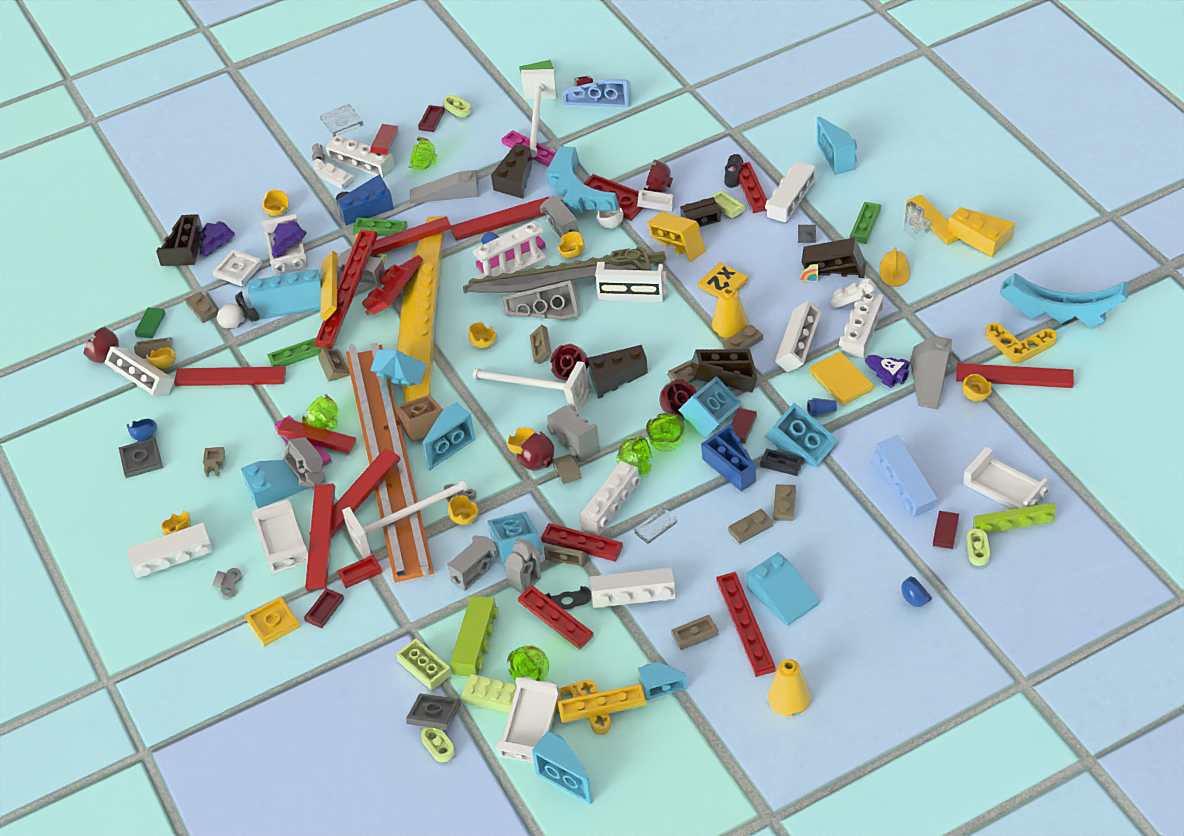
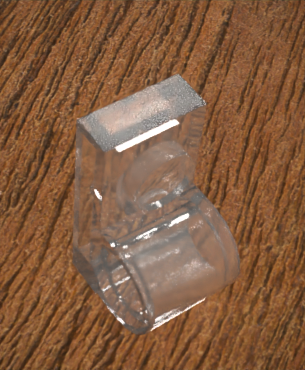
M911 201L906 204L903 232L914 240H918L929 232L932 223L923 217L924 209Z

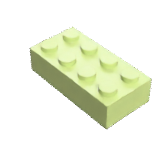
M414 639L396 653L398 662L431 691L452 675L450 667L417 639Z
M470 674L462 693L463 703L510 713L517 685Z

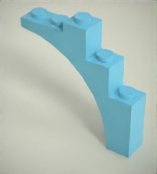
M559 147L546 171L550 186H554L557 197H564L562 201L572 214H583L585 210L617 211L619 204L615 193L592 189L576 178V168L579 162L576 148Z
M1014 273L1002 281L999 294L1030 319H1034L1047 312L1062 324L1076 316L1088 327L1093 328L1105 321L1106 312L1127 300L1129 285L1124 281L1114 287L1097 292L1066 293L1040 287Z

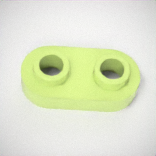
M448 95L443 99L444 108L454 115L464 118L471 113L470 104L460 97Z
M981 529L968 531L966 545L970 562L977 566L986 565L990 560L987 534Z
M424 727L421 731L422 742L434 759L438 762L451 760L455 754L454 746L443 730Z

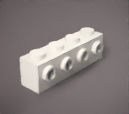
M336 135L325 146L329 160L375 176L380 174L384 178L394 167L392 153L388 152L387 155L371 153V146L340 135Z
M796 161L789 168L786 177L782 178L779 187L774 190L773 196L766 202L767 217L787 223L815 181V166Z
M870 292L864 294L862 299L855 301V309L850 312V322L845 325V335H841L839 341L843 355L864 359L883 310L884 295Z
M810 301L793 309L775 362L787 372L798 369L804 364L821 315V311Z
M111 346L105 360V364L113 368L114 371L121 373L126 379L136 383L138 387L147 390L149 394L155 397L169 395L175 379L129 349Z
M620 461L580 513L581 529L583 531L600 536L638 486L640 481L638 467Z
M204 523L126 549L136 578L213 552Z
M672 568L590 577L593 608L675 599Z

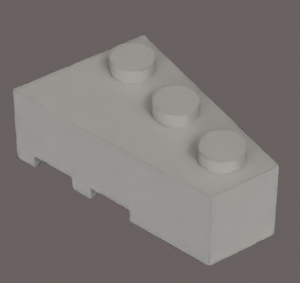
M564 406L547 416V429L551 435L554 434L558 438L562 446L568 448L572 457H576L580 462H583L600 452L597 425H589L588 419L585 417L580 419L577 412Z

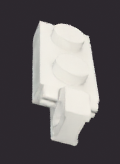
M315 159L312 162L313 169L321 179L340 189H344L354 181L352 174L331 163H324L319 159Z
M868 278L857 284L853 283L849 287L838 289L833 293L830 305L833 308H838L862 299L864 294L874 291L876 285Z

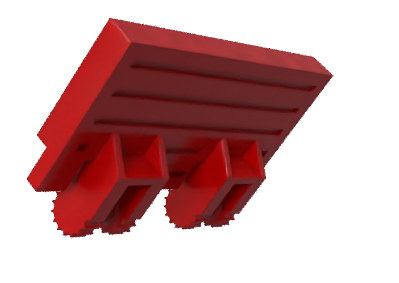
M420 255L415 256L400 266L394 264L386 269L385 274L380 277V282L384 287L372 290L368 293L367 298L362 301V305L367 308L366 314L372 313L375 315L391 305L422 263L423 259Z

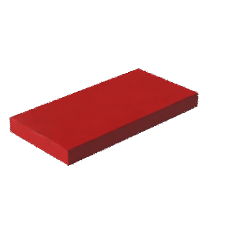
M592 174L584 182V185L592 189L615 193L619 208L622 209L623 218L632 221L644 208L637 206L639 191Z

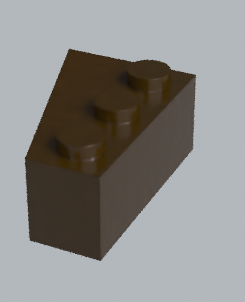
M515 144L491 174L494 191L524 198L527 178L532 167L530 147Z
M199 214L181 215L173 226L170 236H166L164 239L165 243L156 250L160 266L195 265L202 236L201 231L203 229Z
M856 238L803 247L801 262L804 269L809 268V265L818 264V275L830 276L831 273L841 274V277L859 275L858 278H864L866 261Z
M642 345L587 358L589 375L598 399L602 398L603 394L610 390H617L619 385L625 382L630 383L648 373L647 357Z
M695 349L691 362L694 379L710 382L717 376L727 387L753 393L758 377L750 349Z

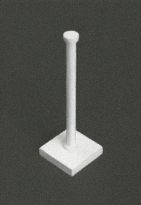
M554 69L521 70L524 99H534L530 137L532 157L537 156L538 152L536 145L541 99L557 98Z
M577 361L566 383L486 372L475 368L473 371V378L476 380L482 378L564 390L569 408L578 414L592 389L585 362Z
M460 480L459 484L365 527L359 524L350 507L343 509L342 512L349 536L362 558L365 559L371 556L366 538L368 533L462 490L465 492L468 490L464 480Z

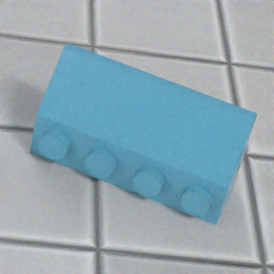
M319 269L249 280L248 293L251 308L254 307L260 317L259 319L320 310L321 278Z

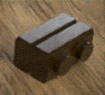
M714 197L680 206L681 217L697 221L699 227L721 221L720 208Z

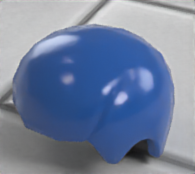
M150 418L132 421L131 427L129 424L126 425L130 436L137 441L150 439L157 431V423Z
M910 576L903 581L901 590L906 602L913 606L921 607L932 600L930 594L915 577Z

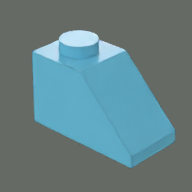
M660 662L638 667L639 681L642 684L646 700L688 689L687 676L682 671Z

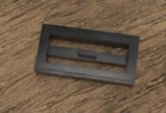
M766 448L760 461V467L798 476L801 465L804 463V458Z

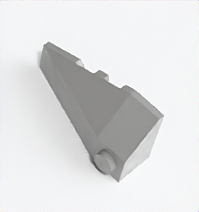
M476 170L460 171L410 189V203L478 197V172Z
M575 280L502 297L506 315L556 320L580 316L579 294Z
M933 336L914 346L910 363L918 406L938 409L951 357L952 339Z

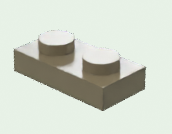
M201 291L185 299L186 305L202 323L213 319L218 314L215 307Z
M542 324L530 335L533 359L538 364L547 359L551 354L548 330Z
M749 325L723 341V348L749 349L763 340V334L753 325Z
M692 359L669 370L667 375L670 380L683 379L688 384L697 380L694 379L691 368Z
M776 484L773 520H794L796 485Z
M761 508L728 526V532L741 544L772 527L773 521Z
M710 615L671 630L672 636L680 650L719 635L718 628Z

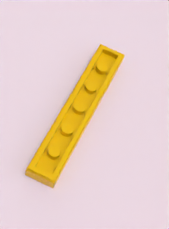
M333 250L322 261L320 317L325 321L337 309L338 255Z

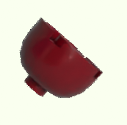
M654 159L653 163L656 165L651 166L646 185L649 186L648 188L644 187V190L663 193L667 187H671L673 178L670 177L671 170L666 163Z
M104 326L93 334L96 336L93 341L88 340L83 352L89 360L101 364L105 363L111 346L119 347V340L116 334Z
M574 344L559 346L553 352L550 359L552 373L557 378L567 381L577 361L585 362L586 370L588 369L587 354L582 348Z
M676 379L666 384L660 392V406L670 417L684 418L679 409L697 393L692 384L689 385L687 382H684L686 380Z
M540 432L539 435L534 433L522 444L521 448L523 451L521 455L517 454L516 459L518 463L528 470L538 471L545 467L548 468L553 463L555 447L553 442L543 432Z

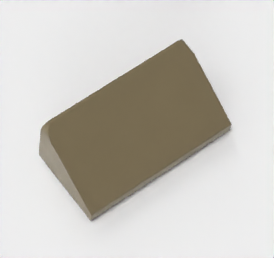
M168 337L137 342L134 346L135 354L145 359L147 358L146 354L151 356L152 350L157 351L166 347L173 349V339Z
M322 348L318 359L327 380L330 382L349 376L350 373L340 350Z
M544 544L546 560L578 566L585 565L588 555L584 551Z

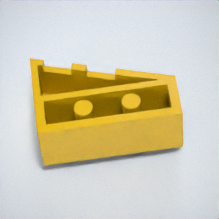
M960 207L950 216L947 231L957 235L959 239L986 255L993 257L1012 239L1016 223Z
M662 211L647 221L652 238L666 247L672 246L679 255L683 253L688 257V261L693 262L706 252L697 221Z

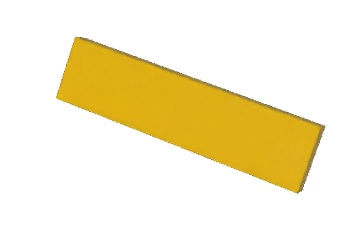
M921 194L906 200V206L946 245L960 240L957 235L947 231L949 221Z
M642 684L565 699L557 701L561 722L565 723L646 706V700Z

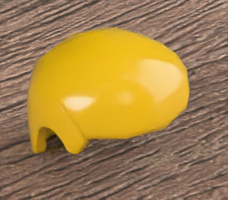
M275 189L266 192L265 198L262 201L265 213L270 216H281L288 209L289 198L285 192Z
M568 232L561 237V245L558 244V249L562 257L572 259L581 255L585 249V243L579 232Z
M483 322L473 323L469 326L468 338L471 345L477 348H488L495 343L497 334L492 326L486 328Z
M166 347L157 351L152 350L151 356L146 354V357L150 364L160 370H165L175 362L176 353L173 349Z
M971 374L964 379L962 391L966 398L974 402H981L991 394V382H988L979 374Z
M527 427L516 429L515 435H509L508 449L514 454L519 453L521 455L523 451L521 448L522 444L535 431Z
M465 495L456 496L448 503L449 517L459 525H469L479 515L476 502L471 503Z
M182 511L180 516L173 513L170 519L161 523L162 533L168 535L191 527L190 514L186 511Z

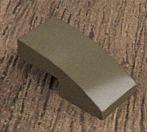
M570 454L553 460L552 464L563 484L582 479L581 472Z

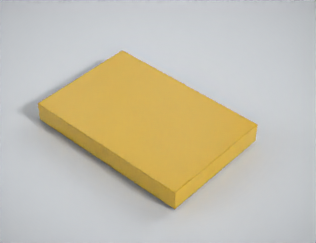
M841 352L809 367V372L842 406L874 390V385Z

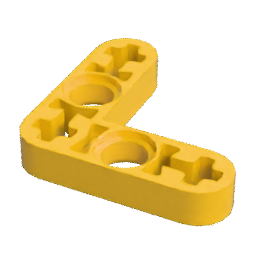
M992 322L986 326L985 335L987 339L1015 363H1022L1053 347L1057 341V333L1053 329H1044L1019 342L999 323ZM1002 341H1009V342H1011V343L1008 344V345H1005V344H1003V343H1001V342H1002ZM1036 344L1038 347L1031 348L1028 345Z
M582 680L559 688V701L562 700L561 697L565 694H571L572 698L585 696L587 693L584 689L587 688L591 694L599 693L593 681ZM558 704L555 713L559 712ZM609 714L588 717L594 733L604 735L610 731L611 721ZM598 717H600L602 723L604 724L603 726H600V724H598Z

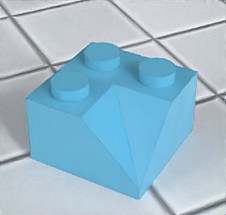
M377 349L370 371L377 373L376 377L391 379V383L397 386H402L403 384L412 387V385H420L427 364L397 350Z

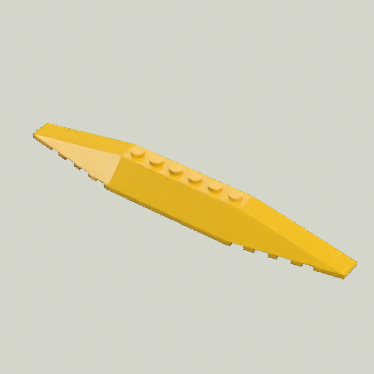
M445 216L427 217L426 223ZM444 232L418 241L412 258L420 255L423 261L403 287L397 351L427 364L420 385L408 387L402 384L405 403L430 395L435 345L434 329L437 293L440 286Z

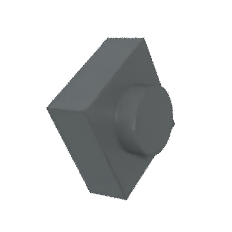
M798 225V243H816V225Z

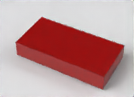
M374 555L337 570L338 576L345 588L383 573Z

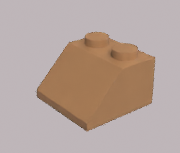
M431 395L395 406L405 434L411 441H418L426 437L443 411L442 407Z

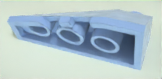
M607 79L564 89L562 91L563 104L629 107L631 99L630 81L627 79Z

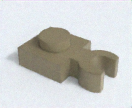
M224 447L205 448L203 465L206 477H209L211 471H215L216 477L220 475L218 466H223Z

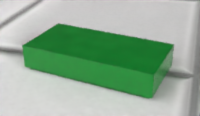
M148 307L134 332L135 336L152 339L166 314L165 310Z

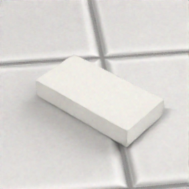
M639 189L637 206L672 212L674 195Z

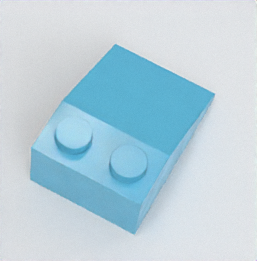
M817 117V145L834 174L838 175L855 170V163L857 162L855 155L857 144L855 139H852L850 134L822 117Z
M716 376L695 393L679 411L696 428L697 432L706 438L743 403Z
M457 402L440 413L423 441L429 470L475 440L471 414Z
M795 402L765 435L780 450L802 457L804 462L814 467L819 465L839 441Z
M284 460L257 461L241 468L245 484L258 509L311 488L298 484L299 478Z
M526 511L487 520L502 564H505L507 557L513 553L514 541L518 538L528 540L541 553L538 532Z
M779 552L747 572V588L787 626L819 605L818 599L794 566Z
M547 731L532 749L536 775L591 804L593 798L589 775L567 742L560 735H554Z

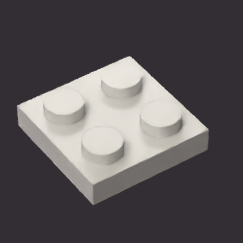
M232 250L213 270V275L216 278L243 287L260 268L262 260Z

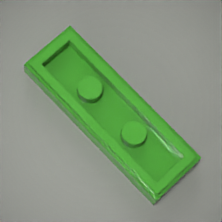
M863 203L850 238H856L857 242L867 244L881 211L880 204Z
M357 217L353 226V233L359 234L360 230L377 231V234L380 236H390L406 230L408 224L407 221Z
M315 337L267 355L272 367L287 366L319 355L323 347L315 346Z

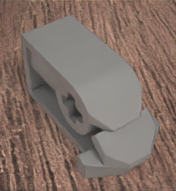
M563 196L546 199L540 206V211L542 213L545 212L550 226L560 238L568 232H579L577 219L563 203Z
M352 248L344 251L337 258L338 269L342 272ZM369 257L359 283L374 287L380 286V277L385 274L382 259Z
M306 437L289 439L283 460L299 478L298 484L313 488L315 485L324 483L326 476L323 470H321L323 461L317 450Z
M474 535L472 537L473 543L447 564L451 582L464 591L490 569L492 558L497 554L495 542L486 536Z
M518 538L514 541L513 553L507 557L505 567L508 584L522 594L528 587L534 586L541 579L538 560L541 553L528 540Z

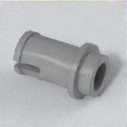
M319 143L312 146V160L319 159L324 161L323 146L319 145Z

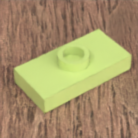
M722 190L711 196L714 197L720 211L732 219L745 211V205Z

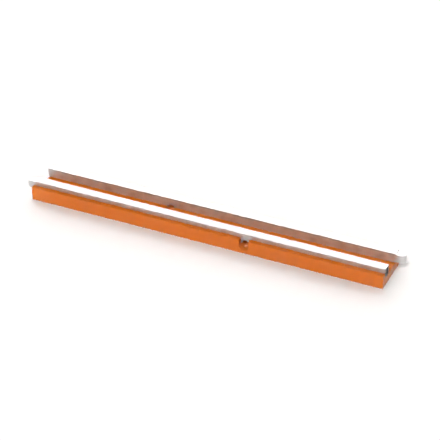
M350 344L349 352H346L369 464L376 459L384 448L389 449L401 458L399 463L375 489L382 519L417 503L418 500L399 417L395 410L396 404L390 379L376 377L377 373L370 371L377 349L383 350L382 344H370L372 350L357 353L355 345ZM420 510L383 527L395 582L434 574Z

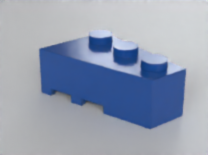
M380 174L337 200L340 216L345 225L355 223L357 217L370 218L394 210L391 193Z
M731 423L701 443L702 459L741 492L756 482V465L747 450L743 448L740 438L734 433Z

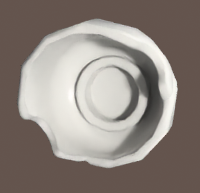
M618 208L617 211L599 210L596 218L604 228H616L623 220V211L621 208Z
M229 303L218 311L216 319L222 328H237L240 322L245 323L246 315L238 305Z

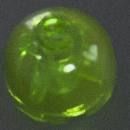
M418 136V144L414 145L409 161L411 164L408 168L424 171L431 164L436 163L438 154H435V146L430 140Z
M325 394V398L320 396L313 401L306 410L308 412L307 417L304 415L302 417V423L312 428L332 430L338 424L339 408L334 400Z
M660 413L657 415V418L653 420L651 418L646 425L649 443L655 449L663 452L678 448L685 437L683 420H679L677 415L671 413Z
M639 435L628 438L621 444L617 453V462L619 464L620 461L638 467L639 475L648 474L651 470L652 464H648V458H652L647 440L645 438L641 439L642 436Z
M523 645L509 653L507 663L510 662L511 668L508 670L514 681H516L517 677H531L535 681L541 682L546 679L549 672V661L546 654L539 647Z

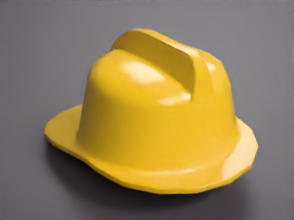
M896 247L893 248V251L887 252L880 262V277L884 284L898 287L904 285L909 280V263L906 255L903 252L897 251Z

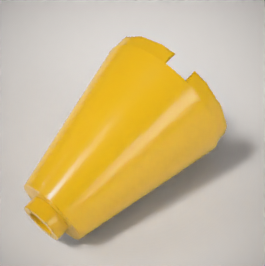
M726 287L719 293L712 319V329L720 337L730 338L748 327L749 324L738 291L735 288Z
M785 659L779 663L768 691V701L771 708L778 714L793 716L792 714L803 713L809 707L811 701V692L800 665L792 659Z

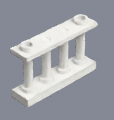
M535 221L530 222L473 249V254L481 263L483 262L484 273L478 275L477 279H483L486 276H499L501 273L511 274L517 270L528 271L531 268H536L546 263L547 257L537 247L536 237L544 233ZM529 240L530 251L522 254L520 244ZM514 248L515 258L506 262L505 251ZM498 255L500 265L491 269L489 259Z

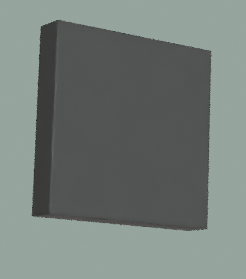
M156 437L118 447L125 478L163 468Z
M420 693L406 717V724L448 730L460 708V699Z

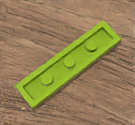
M1053 502L977 515L973 517L972 529H981L988 534L996 531L1054 522L1056 507Z

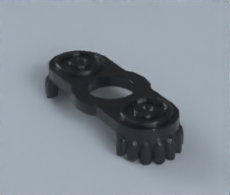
M739 154L731 155L725 166L724 183L729 188L736 187L740 183L738 177L742 170L741 163H744ZM732 166L738 167L735 171H729V168Z
M242 291L236 294L235 300L251 322L260 320L254 307L249 309L246 305Z
M581 586L579 591H567L551 596L550 593L545 595L562 609L567 610L575 606L587 604L591 598V591L588 587ZM564 597H571L573 599L570 604H563L561 600Z

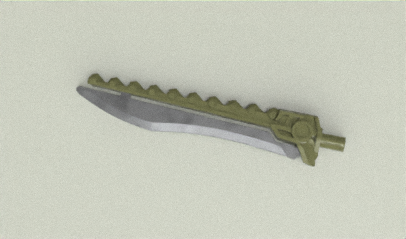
M641 247L631 250L629 248L612 251L610 255H605L603 258L592 257L586 261L576 260L574 263L546 265L544 268H531L528 271L517 270L511 274L501 273L499 276H486L483 279L472 278L467 285L463 286V292L465 294L468 292H522L570 280L596 277L597 262H605V270L651 271L650 264L665 261L666 256L665 251L647 254L646 250H643Z

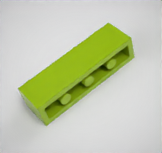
M470 596L450 661L453 675L470 677V674L478 675L479 670L483 669V656L489 649L488 639L494 632L493 622L499 615V607H496L495 598Z

